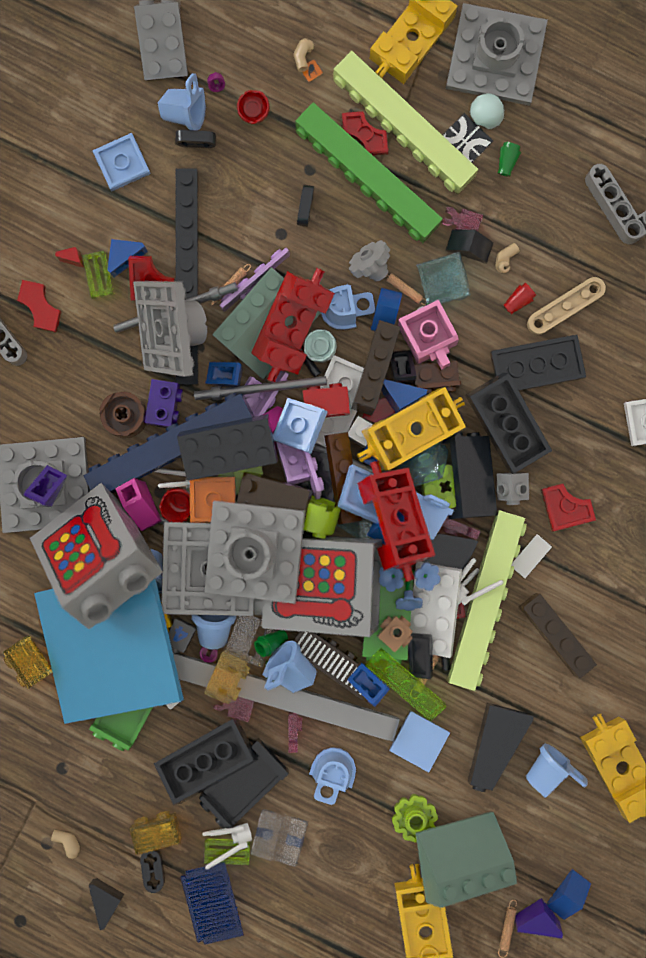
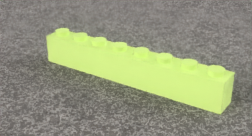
M353 51L334 68L333 78L337 86L341 89L345 88L354 102H360L365 107V111L372 118L376 117L381 122L384 130L388 133L392 132L397 137L396 139L401 146H407L417 161H423L433 176H439L444 181L443 183L449 191H455L459 194L476 176L478 168Z
M500 510L497 511V515L494 517L472 594L500 580L503 581V584L469 602L447 682L473 691H475L476 686L480 687L483 678V674L480 673L482 665L487 664L489 652H487L488 644L493 643L496 633L493 627L495 621L499 622L502 609H499L501 600L504 601L508 592V588L505 587L507 579L512 578L514 566H511L513 558L518 557L520 551L518 541L520 536L523 537L526 531L527 524L524 523L525 518Z

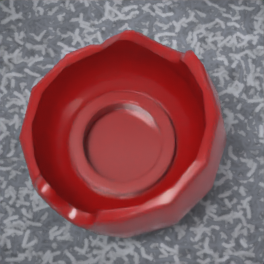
M260 90L246 91L238 99V115L246 123H261L267 118L270 111L268 98Z
M179 487L168 490L163 495L159 504L162 517L168 522L186 521L190 517V492L185 488Z

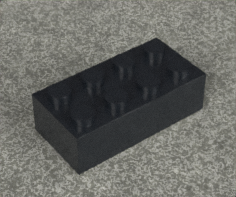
M503 372L465 395L505 467L511 473L518 472L552 451L509 373Z
M269 414L181 431L177 436L187 481L274 464L278 460Z
M232 719L155 762L154 766L173 805H178L259 759L251 748V744L239 720Z

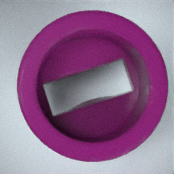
M215 72L208 76L207 83L212 92H220L225 88V80L220 73Z
M202 646L200 658L207 663L215 661L218 656V649H212L209 657L206 656L208 649Z

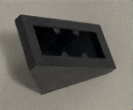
M452 229L445 251L487 264L494 242L476 230Z
M411 350L393 352L390 360L392 381L406 385L414 384L417 376Z
M96 878L88 886L99 929L104 930L124 894Z

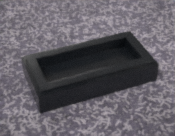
M412 633L411 636L413 638L408 643L409 677L431 679L433 677L432 635Z

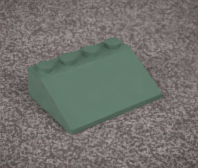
M272 267L212 334L262 379L271 371L272 366L260 361L251 352L284 280ZM317 311L314 320L321 314L319 311ZM293 316L286 318L285 326H290L293 323Z
M494 812L483 813L416 832L426 903L442 908L517 884L514 860Z

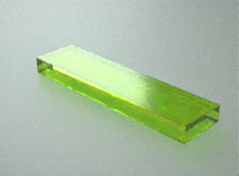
M382 648L366 662L368 669L430 722L446 708L445 702Z

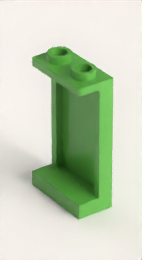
M402 578L403 586L399 589L396 588L393 592L380 585L379 629L370 637L363 638L362 657H366V661L379 662L380 658H387L389 663L401 664L402 660H407L408 644L404 648L400 646L394 652L377 637V634L382 630L380 625L388 616L392 618L395 615L397 618H400L402 615L409 622L411 620V611L396 608V600L404 598V592L406 591L405 578ZM414 580L410 581L411 591H413ZM399 628L393 630V635L399 634Z
M153 707L98 717L89 730L93 731V736L100 740H105L106 738L113 742L112 745L118 750L124 751L126 749L129 751Z

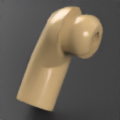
M302 39L294 51V59L299 72L308 70L305 56L307 52H311L314 48L311 40Z
M515 243L497 253L495 267L498 272L507 273L510 270V258L520 252Z
M54 830L51 841L62 843L66 856L71 859L76 858L80 851V845L75 835Z

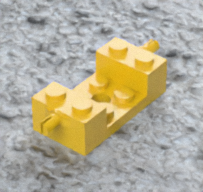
M409 0L408 7L388 33L383 31L370 48L369 59L379 66L375 73L383 78L385 73L388 72L404 84L453 21L458 6L450 0ZM414 32L419 38L411 41L407 38V34Z
M446 387L436 389L418 399L419 401L362 430L361 432L367 441L368 449L358 453L357 457H361L359 460L363 462L373 456L379 461L382 471L396 467L466 427L457 411L458 408L465 405L464 402H461L463 399L459 397L452 401ZM414 422L419 423L421 426V432L418 435H414L411 432V425Z
M597 714V717L594 716L592 719L598 728L583 735L580 739L622 817L631 823L640 817L646 816V763L634 743L636 739L626 720L618 716L605 723L602 714ZM622 761L626 762L627 770L624 773H618L616 770L617 764Z
M411 864L412 879L394 883L406 958H453L445 907L440 908L426 903L419 864H415L416 873L414 865ZM428 926L432 929L429 937L420 936L419 931L422 927Z

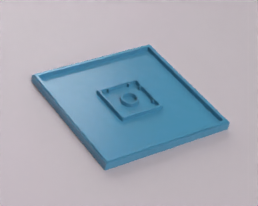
M155 579L149 583L144 591L134 594L116 608L108 619L96 624L91 629H87L61 607L53 589L34 593L64 724L184 700Z

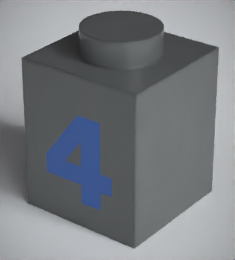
M180 618L175 619L168 633L172 652L179 654L180 652L184 653L187 651L197 630L195 625Z

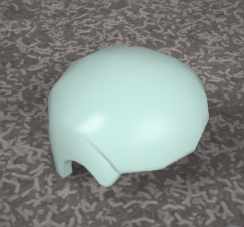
M486 93L476 97L471 104L470 114L477 125L493 129L499 126L504 119V106L499 97Z
M317 329L312 331L304 340V352L314 362L324 363L330 360L336 353L337 343L335 337L327 330Z

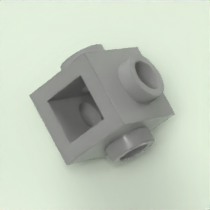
M497 473V500L507 501V505H519L520 500H529V473Z

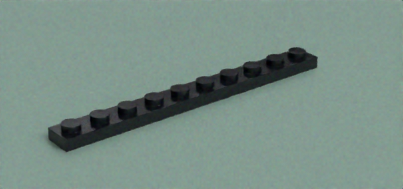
M197 168L175 169L176 282L183 283L186 292L184 300L198 295ZM199 345L190 346V354L194 363L192 368L193 375H176V383L179 385H199Z

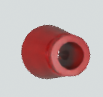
M524 283L515 289L503 306L512 315L533 302L536 294L527 283Z

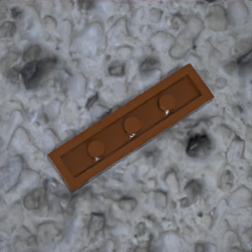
M348 432L324 436L335 507L338 506L349 466L353 464ZM340 509L338 524L362 521V517Z

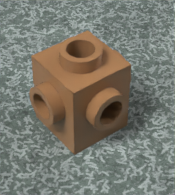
M395 615L392 618L388 616L380 625L382 630L377 634V637L396 652L400 646L404 648L412 640L411 634L413 631L409 628L412 624L402 615L400 618H397ZM399 628V634L393 635V630Z

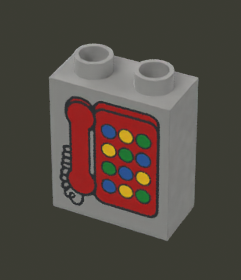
M102 483L30 538L61 607L87 629H91L96 624L108 619L116 608L134 594L144 591L152 580L163 573L135 522L124 510L121 502Z
M303 535L296 603L254 599V613L262 615V628L364 637L373 635L379 629V569L381 568V561L377 548L382 546V539L326 536V539H321L313 535Z

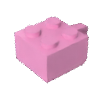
M439 300L399 319L398 326H400V331L418 364L430 359L431 361L436 360L441 370L450 366V361L446 354L450 353V348L458 344L459 338Z

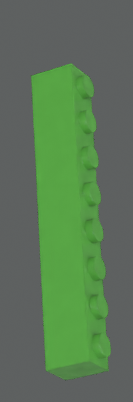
M314 102L295 121L296 133L303 140L308 139L317 153L326 155L329 158V163L336 169L339 167L344 172V176L348 181L357 183L361 187V192L369 198L371 196L377 201L376 205L383 212L388 211L393 216L392 219L397 225L408 229V234L415 241L420 240L424 243L441 225L443 218Z

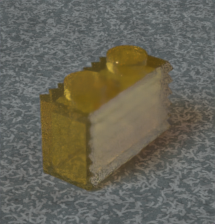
M25 636L3 651V654L6 656L3 658L4 662L10 669L14 668L18 674L16 679L22 687L26 686L27 689H30L53 673L49 662H47L31 636Z
M169 811L158 813L156 818L148 820V817L138 818L134 820L135 823L130 827L136 855L177 845L182 841L176 813L170 814Z

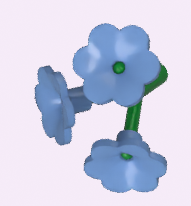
M424 562L421 568L417 570L412 569L413 575L417 579L416 586L418 588L431 591L434 585L439 584L438 566ZM383 567L379 569V583L385 586L388 591L393 592L396 588L399 589L403 586L402 578L404 574L402 569L393 568L383 571ZM407 581L404 598L396 600V608L406 611L422 608V599L413 597L410 581Z

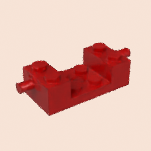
M317 267L311 280L287 271L251 353L260 361L272 366L267 377L270 381L276 382L280 371L299 374L307 356L300 349L317 311L326 314L334 297V292L320 284L325 271ZM293 316V323L290 326H285L286 318Z
M379 461L372 462L370 465L373 475L366 477L357 484L363 504H374L386 545L377 548L383 571L393 568L402 569L405 582L414 580L411 566L435 556V552L409 468L382 473ZM397 511L404 515V522L398 520Z

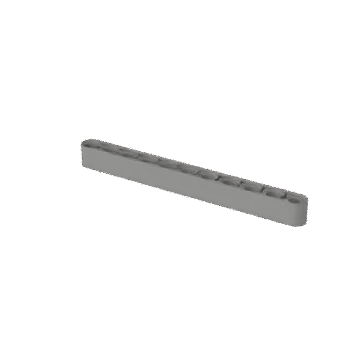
M173 652L180 680L381 739L394 741L400 721L395 716L303 689L293 693L279 685L271 690H266L264 688L267 681L266 678Z

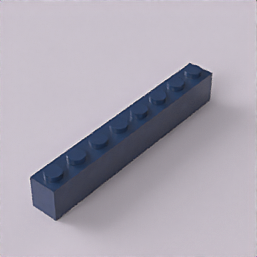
M237 393L230 394L224 398L225 402L219 405L214 403L205 408L206 412L200 415L197 413L185 418V423L181 425L176 423L167 427L166 433L160 436L158 433L148 437L146 439L147 442L141 446L139 443L127 448V453L121 456L116 454L107 459L108 463L102 466L101 464H96L88 469L89 473L83 475L90 491L102 483L111 493L116 492L115 488L131 479L139 480L182 458L177 439L181 431L255 417L245 396L242 394L237 395Z

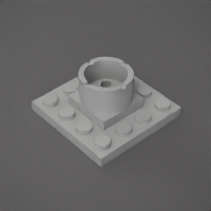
M463 3L446 89L479 96L490 93L499 97L500 100L530 106L548 20Z
M133 282L144 370L178 376L193 375L192 368L194 363L190 354V346L203 344L207 337V326L205 325L207 320L202 306L197 301H184L186 292L182 282Z
M85 437L0 445V506L3 533L41 530L90 492L83 476L88 473ZM47 465L67 475L52 507L44 506L24 496V492Z
M213 501L204 592L295 604L305 511ZM249 550L253 552V557L250 556Z
M164 522L163 613L253 616V598L204 592L206 580L205 565L208 559L211 523ZM249 550L250 556L253 557V552Z

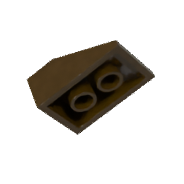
M244 472L237 503L304 510L306 520L313 491L263 474Z

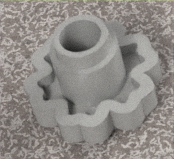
M382 240L365 245L350 260V272L356 278L364 275L374 281L382 280L388 274L386 262L390 257V248Z

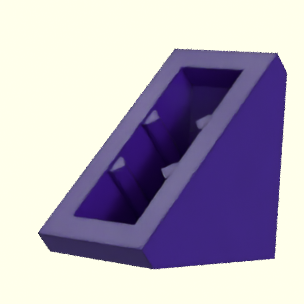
M47 465L24 492V496L44 506L52 507L67 475Z
M542 898L516 914L517 932L563 938L559 919Z

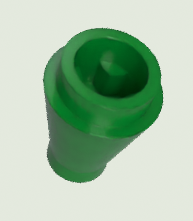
M504 142L503 147H500L499 175L510 177L521 154L520 145Z
M278 630L259 636L257 641L254 642L256 652L261 657L271 656L288 640L287 633L284 630Z

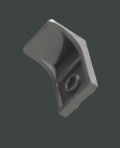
M139 0V4L134 6L145 80L188 76L181 24L180 0H161V2Z

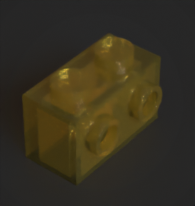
M223 650L204 694L228 705L231 700L236 701L241 691V688L237 686L241 679H246L251 668L247 666L249 660Z

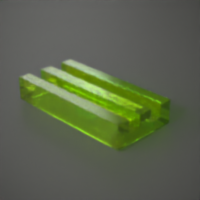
M100 251L82 255L91 298L104 297L108 294L113 295L105 252ZM97 257L101 258L106 290L103 288ZM89 259H93L99 291L96 292L94 288Z
M205 839L204 863L209 864L218 858L209 857L210 854L223 855L231 850L210 849V845L237 846L239 844L233 843L232 839ZM250 841L247 842L248 848L233 854L243 855L245 858L228 857L218 864L249 865Z

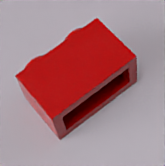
M342 383L329 384V388L320 389V386L307 387V390H303L304 403L328 411L325 418L350 415L348 387L342 386Z

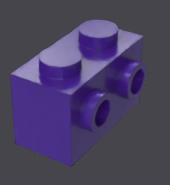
M151 379L145 424L167 428L178 423L180 412L177 411L178 402H182L183 390L180 389L178 383Z

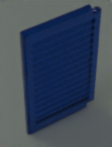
M225 862L218 863L210 869H206L204 866L187 870L186 875L180 876L198 943L203 941L204 945L244 936Z

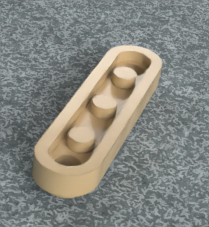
M597 277L584 281L533 313L527 321L528 330L534 335H542L602 297L606 290L605 283ZM594 287L596 293H591L589 288ZM535 321H539L541 323L540 328H537L534 325Z

